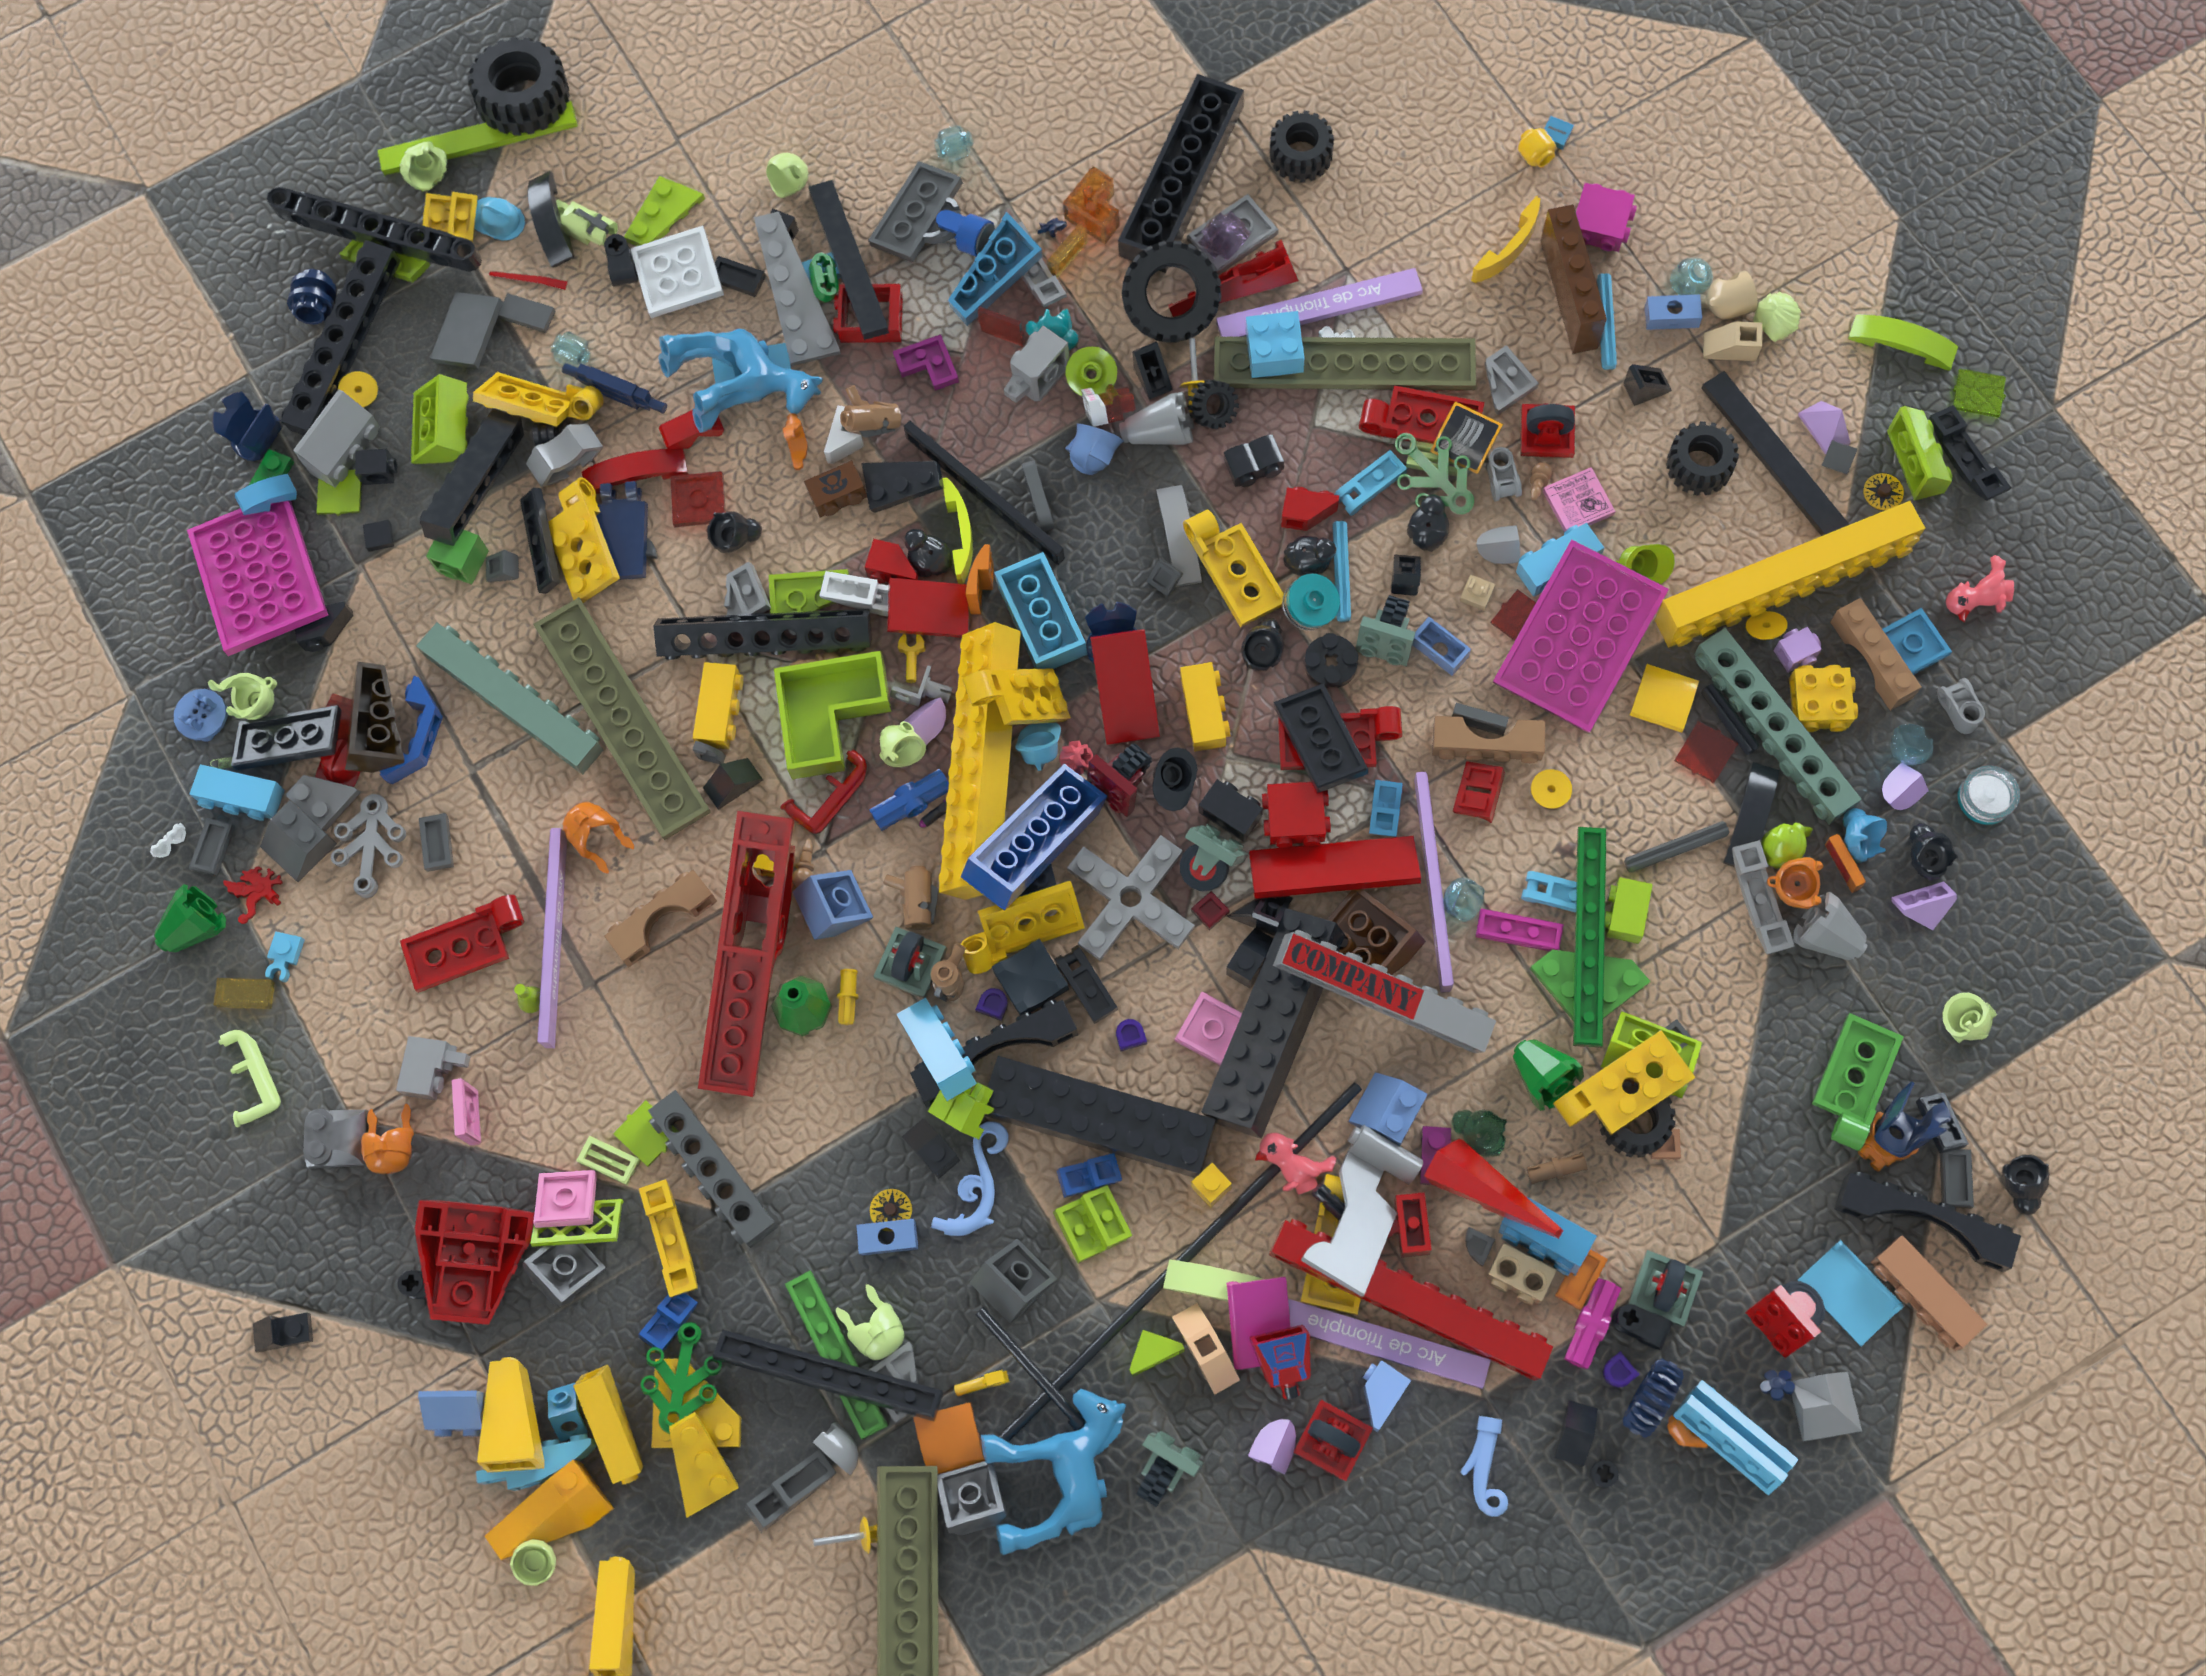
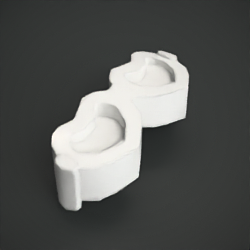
M182 823L175 824L173 829L167 832L163 839H160L156 845L151 846L150 853L152 856L159 858L168 856L172 843L178 844L183 842L186 836L184 825Z

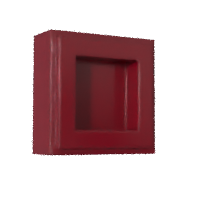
M1212 891L1191 908V912L1209 931L1230 913L1226 905Z

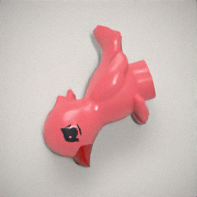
M1992 556L1990 574L1980 580L1974 588L1970 587L1967 581L1965 584L1960 583L1956 588L1952 589L1946 598L1947 609L1958 615L1962 622H1965L1969 613L1980 605H1995L1996 612L2002 613L2006 602H2011L2014 594V581L2004 580L2006 561L2002 560L1999 556Z
M1279 1133L1265 1135L1261 1140L1260 1151L1256 1154L1255 1161H1268L1280 1167L1284 1178L1288 1182L1283 1186V1191L1296 1189L1298 1195L1308 1192L1319 1185L1316 1180L1317 1176L1333 1171L1337 1162L1336 1157L1331 1156L1323 1162H1314L1305 1156L1293 1154L1292 1150L1298 1147L1297 1144H1293L1294 1139L1287 1138Z

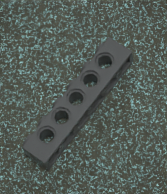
M676 1090L648 1110L653 1117L649 1120L658 1134L664 1132L669 1140L665 1144L674 1156L677 1154L682 1156L685 1161L681 1164L691 1178L696 1175L701 1182L698 1189L707 1200L712 1198L718 1205L714 1209L723 1222L729 1220L734 1227L730 1232L740 1245L745 1242L752 1248L778 1228L763 1205ZM678 1120H683V1129L677 1133L672 1132V1125ZM694 1142H700V1150L696 1154L690 1155L688 1153L689 1146ZM710 1164H716V1173L711 1177H706L704 1175L705 1168ZM726 1186H733L732 1196L728 1199H721L722 1189ZM743 1208H749L750 1215L748 1219L742 1222L738 1221V1212Z

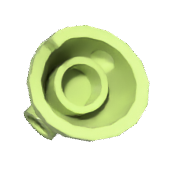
M903 721L900 725L887 726L880 733L881 752L879 756L889 766L904 767L918 762L926 752L925 742L914 732L913 726L908 722Z
M1959 993L1951 997L1945 1004L1943 1023L1946 1030L1958 1043L1963 1040H1982L1988 1037L1993 1018L1997 1016V1013L1979 996L1971 993Z

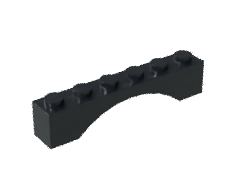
M1063 999L1058 1002L1051 1000L1043 1004L1041 1010L1033 1014L1031 1012L1021 1014L1016 1018V1022L1008 1026L1001 1024L994 1027L990 1031L991 1034L983 1038L976 1036L965 1042L966 1046L962 1047L965 1054L961 1057L965 1058L968 1056L974 1066L980 1059L999 1049L1019 1044H1041L1055 1047L1078 1036V1031ZM923 1061L914 1067L915 1070L910 1072L926 1108H928L934 1102L940 1089Z
M1856 1171L1854 1174L1850 1173L1844 1177L1834 1210L1861 1220L1885 1214H1904L1922 1218L1940 1226L1953 1235L1966 1248L1976 1263L2001 1272L2012 1269L2021 1235L2013 1233V1228L2003 1224L1991 1225L1984 1222L1985 1218L1976 1214L1967 1213V1215L1956 1212V1207L1946 1203L1934 1204L1928 1201V1197L1919 1193L1911 1192V1194L1899 1191L1900 1187L1893 1183L1883 1182L1880 1184L1872 1181L1870 1175Z

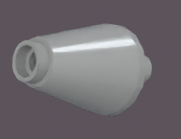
M1172 393L1125 419V422H1121L1119 428L1124 443L1185 445L1192 443L1193 435L1191 429H1194V423L1190 413L1186 414L1184 407L1187 404L1184 393Z

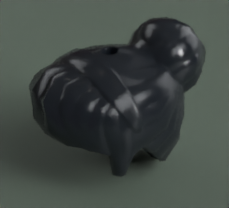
M1434 494L1423 499L1421 506L1412 514L1409 520L1407 535L1413 539V544L1422 550L1432 552L1443 545L1448 538L1449 520L1444 511L1445 504L1440 496Z
M734 511L714 512V517L706 529L707 539L721 553H732L740 549L746 542L757 541L762 534V526L759 522L752 518L746 519L743 515Z
M911 529L906 532L904 539L905 546L908 549L907 558L920 577H930L932 574L938 576L948 571L952 566V555L945 541L932 535H926L921 529Z
M1300 536L1294 542L1289 543L1284 550V565L1300 577L1306 574H1321L1329 568L1331 559L1335 556L1337 549L1335 544L1327 538L1319 539L1313 536Z
M1274 618L1263 620L1246 635L1241 645V655L1247 668L1255 671H1267L1270 667L1279 664L1284 649V641L1281 636V626Z
M1918 823L1912 827L1909 835L1910 842L1912 843L1911 865L1920 876L1930 881L1940 879L1947 872V867L1951 866L1958 858V855L1954 852L1952 842L1945 834L1935 832L1932 827L1925 823Z
M2022 1154L2011 1160L2010 1164H2005L2002 1167V1179L2005 1189L2013 1197V1204L2018 1212L2025 1215L2035 1214L2041 1207V1198L2049 1187V1165L2033 1154Z

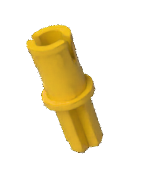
M841 969L840 991L836 994V997L839 999L838 1023L852 1025L855 1022L856 1000L859 999V995L856 994L858 971L855 969Z

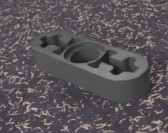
M1035 461L1021 463L1039 527L1044 532L1053 530L1052 516Z

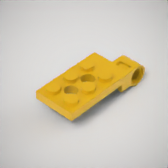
M499 372L473 392V402L483 404L487 408L500 409L510 415H520L530 418L534 422H543L556 427L568 416L579 420H588L604 403L602 393L593 386L580 388L568 384L566 392H562Z
M580 477L559 492V500L564 511L548 521L553 547L573 600L580 598L584 603L620 579L596 517L600 513L595 500L596 492L589 481ZM582 539L583 544L578 552L577 544ZM591 562L590 572L586 574V566Z
M1208 509L1183 521V528L1187 538L1240 628L1287 604L1285 595L1242 523L1219 533L1217 520ZM1231 565H1242L1245 573L1242 575L1234 574L1231 571ZM1252 586L1257 590L1258 595L1253 598L1248 597L1244 593V588Z
M1053 668L981 670L963 678L971 705L981 706L996 700L1004 725L1064 722L1071 718L1067 702L1063 698L1059 687V680Z
M1071 880L1018 897L1005 911L997 905L978 910L984 932L969 936L961 942V945L966 947L963 958L970 973L981 974L990 970L995 964L1008 959L1006 954L1026 948L1039 938L1042 942L1084 929L1085 926ZM1050 910H1058L1053 916H1045ZM1023 919H1032L1026 925H1019V922Z
M1660 1030L1560 1097L1553 1104L1569 1127L1576 1125L1595 1112L1612 1135L1696 1077L1662 1030ZM1648 1064H1658L1662 1069V1075L1659 1078L1648 1076L1646 1073V1066ZM1624 1080H1635L1638 1084V1091L1635 1094L1626 1093L1622 1088Z
M1326 1174L1324 1185L1331 1190V1194H1335L1345 1203L1340 1177ZM1321 1202L1314 1234L1317 1235L1318 1231L1333 1237L1340 1220L1336 1219ZM1306 1273L1301 1303L1358 1315L1360 1298L1339 1288H1332L1326 1282Z

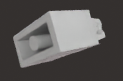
M408 1036L396 1091L408 1097L437 1101L438 1093L442 1092L444 1086L442 1074H448L449 1071L452 1072L453 1066L469 1068L471 1057L466 1053L456 1052L457 1047L450 1045L447 1041Z

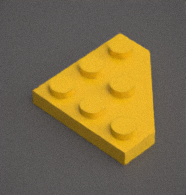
M664 1359L676 1375L679 1359ZM691 1364L689 1365L688 1376L696 1371ZM655 1369L654 1377L658 1380V1389L670 1403L672 1391ZM704 1380L686 1392L682 1405L698 1396L700 1388L709 1383ZM705 1390L702 1395L708 1399L713 1396V1392ZM717 1393L714 1402L703 1405L695 1412L716 1448L741 1447V1417ZM653 1402L652 1448H673L670 1434L664 1432L659 1426L658 1418L660 1411ZM671 1414L667 1419L669 1422L675 1423L679 1420V1417L676 1414Z

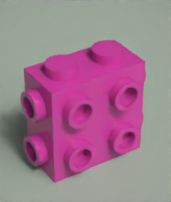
M1584 183L1576 215L1585 245L1600 247L1604 251L1619 252L1621 243H1627L1631 228L1626 227L1628 220L1633 221L1637 206L1632 205L1635 197L1634 194L1624 190L1605 188L1600 184Z

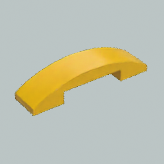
M1535 196L1522 211L1518 224L1520 230L1498 255L1489 250L1473 268L1471 281L1478 283L1495 276L1507 268L1525 249L1536 225L1540 207V198L1538 196Z
M665 1179L639 1188L645 1213L649 1217L663 1266L662 1273L669 1297L672 1298L698 1289L689 1246L667 1180Z

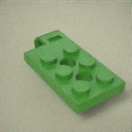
M1851 1013L1846 1017L1812 1105L1838 1116L1832 1131L1831 1140L1860 1151L1869 1134L1870 1126L1876 1113L1875 1108L1904 1036ZM1860 1044H1866L1871 1047L1873 1052L1871 1058H1863L1859 1054L1858 1047ZM1855 1069L1862 1074V1082L1860 1084L1852 1083L1849 1080V1070Z

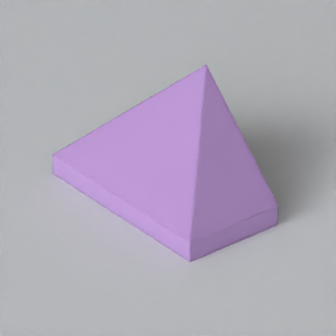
M1820 401L1799 412L1798 416L1825 455L1831 440L1846 445L1851 443L1841 409Z
M1940 882L1891 897L1892 903L1905 916L1934 930L1957 900V894L1945 882Z

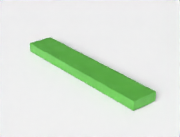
M810 1270L787 1282L785 1285L820 1357L859 1367L812 1271ZM840 1395L861 1440L888 1427L878 1405Z

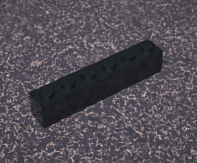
M492 409L487 418H483L476 435L470 438L465 452L459 455L452 472L446 475L444 484L439 491L435 492L431 504L420 516L424 537L451 546L455 545L524 436L521 417Z

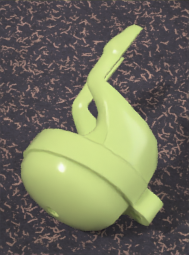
M239 673L226 678L220 684L210 680L208 685L211 690L218 692L232 687L231 701L234 708L231 706L227 707L226 712L228 715L236 718L257 720L265 717L272 710L274 704L273 689L277 686V681L271 677L263 679L250 673Z
M867 1284V1296L877 1307L869 1323L854 1326L849 1314L839 1307L836 1308V1314L839 1320L845 1323L848 1330V1339L864 1356L872 1360H882L901 1346L904 1340V1331L892 1306L888 1303H883L878 1298L876 1290Z

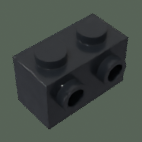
M1217 779L1199 803V814L1242 842H1245L1262 818L1263 808L1260 807V802L1251 796L1246 798L1238 793L1237 787L1228 781L1223 783Z

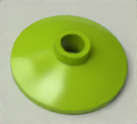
M1093 346L1084 347L1077 350L1069 358L1066 365V380L1070 388L1079 396H1082L1081 390L1092 388L1094 393L1101 397L1107 394L1115 385L1117 365L1113 357L1104 349ZM1088 371H1094L1096 377L1090 379L1086 374Z

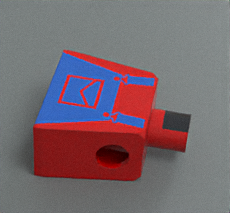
M1302 1324L1251 1336L1250 1342L1268 1385L1273 1388L1280 1386L1283 1399H1293L1300 1396L1298 1382L1308 1380L1311 1376L1310 1335L1305 1326Z

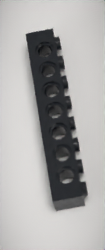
M365 240L362 248L358 250L354 266L346 275V283L342 291L336 296L335 306L325 320L322 334L314 343V351L310 359L304 364L303 374L293 388L290 402L282 411L281 422L290 431L305 435L338 391L342 378L349 374L401 262V259L393 249ZM360 292H363L361 296L357 297ZM350 314H353L351 318L347 319ZM343 336L340 341L336 342L339 337ZM329 359H332L329 364L325 365ZM322 381L319 386L315 387L318 382ZM308 404H311L308 409L304 410Z
M870 609L658 618L653 625L657 657L665 656L667 660L678 659L685 655H691L692 658L698 659L706 657L707 654H718V657H730L734 653L756 656L760 652L782 655L787 653V651H797L800 654H807L819 649H824V652L827 653L837 652L842 648H850L851 651L866 650V647H870L872 642ZM813 628L820 629L824 636L814 637L810 630ZM837 628H847L850 635L841 636L837 632ZM788 629L793 630L797 637L790 639L785 636L784 631ZM757 632H767L770 636V639H761L758 636ZM731 633H740L743 636L744 640H734L731 636ZM684 634L688 636L690 643H682L678 639V635ZM704 634H713L717 641H707Z

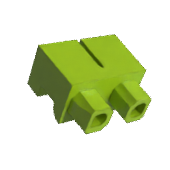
M977 1082L974 1088L972 1086L948 1101L940 1090L928 1112L960 1132L979 1140L984 1131L979 1125L984 1115L990 1114L994 1110V1108L987 1105L994 1090Z

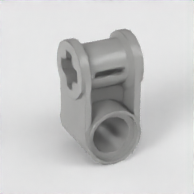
M1505 447L1495 448L1491 452L1487 463L1493 500L1496 502L1502 497L1513 495L1521 497V481L1516 470L1512 452ZM1502 460L1506 465L1498 466L1494 461Z
M1962 678L1957 684L1947 688L1942 686L1937 689L1939 702L1949 715L1955 729L1963 734L1974 732L1985 717V710L1974 693L1969 680ZM1964 714L1972 716L1974 721L1966 719Z

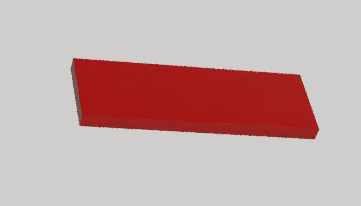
M1414 835L1325 843L1317 846L1303 845L1287 848L1249 850L1255 899L1421 884V873Z

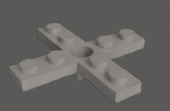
M1160 835L1127 878L1083 846L1067 867V871L1108 899L1109 903L1079 940L1078 945L1101 961L1129 923L1136 919L1172 946L1179 949L1194 930L1195 925L1154 897L1152 893L1181 857L1183 850ZM1127 892H1136L1140 895L1141 901L1134 907H1127L1122 904L1121 897Z

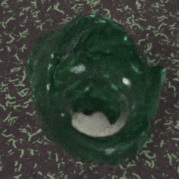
M1488 1109L1475 1112L1459 1110L1453 1114L1451 1121L1453 1129L1456 1133L1463 1135L1465 1142L1480 1156H1500L1502 1151L1505 1150L1506 1139L1503 1133L1506 1130L1507 1119L1498 1117Z

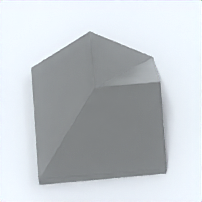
M1848 1372L1823 1374L1791 1381L1795 1384V1391L1791 1395L1802 1441L1862 1431Z

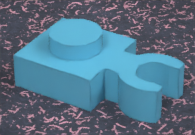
M275 931L267 958L274 962L267 967L265 976L273 980L275 972L281 971L279 980L286 983L290 977L288 965H297L305 940L299 936Z

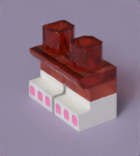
M1111 383L1106 387L1105 393L1095 394L1092 388L1081 390L1086 416L1093 427L1124 420L1122 413L1136 410L1133 394L1130 393L1128 387L1115 389Z

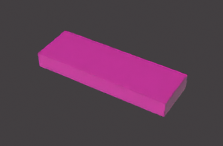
M1481 908L1475 937L1550 952L1560 949L1564 924Z

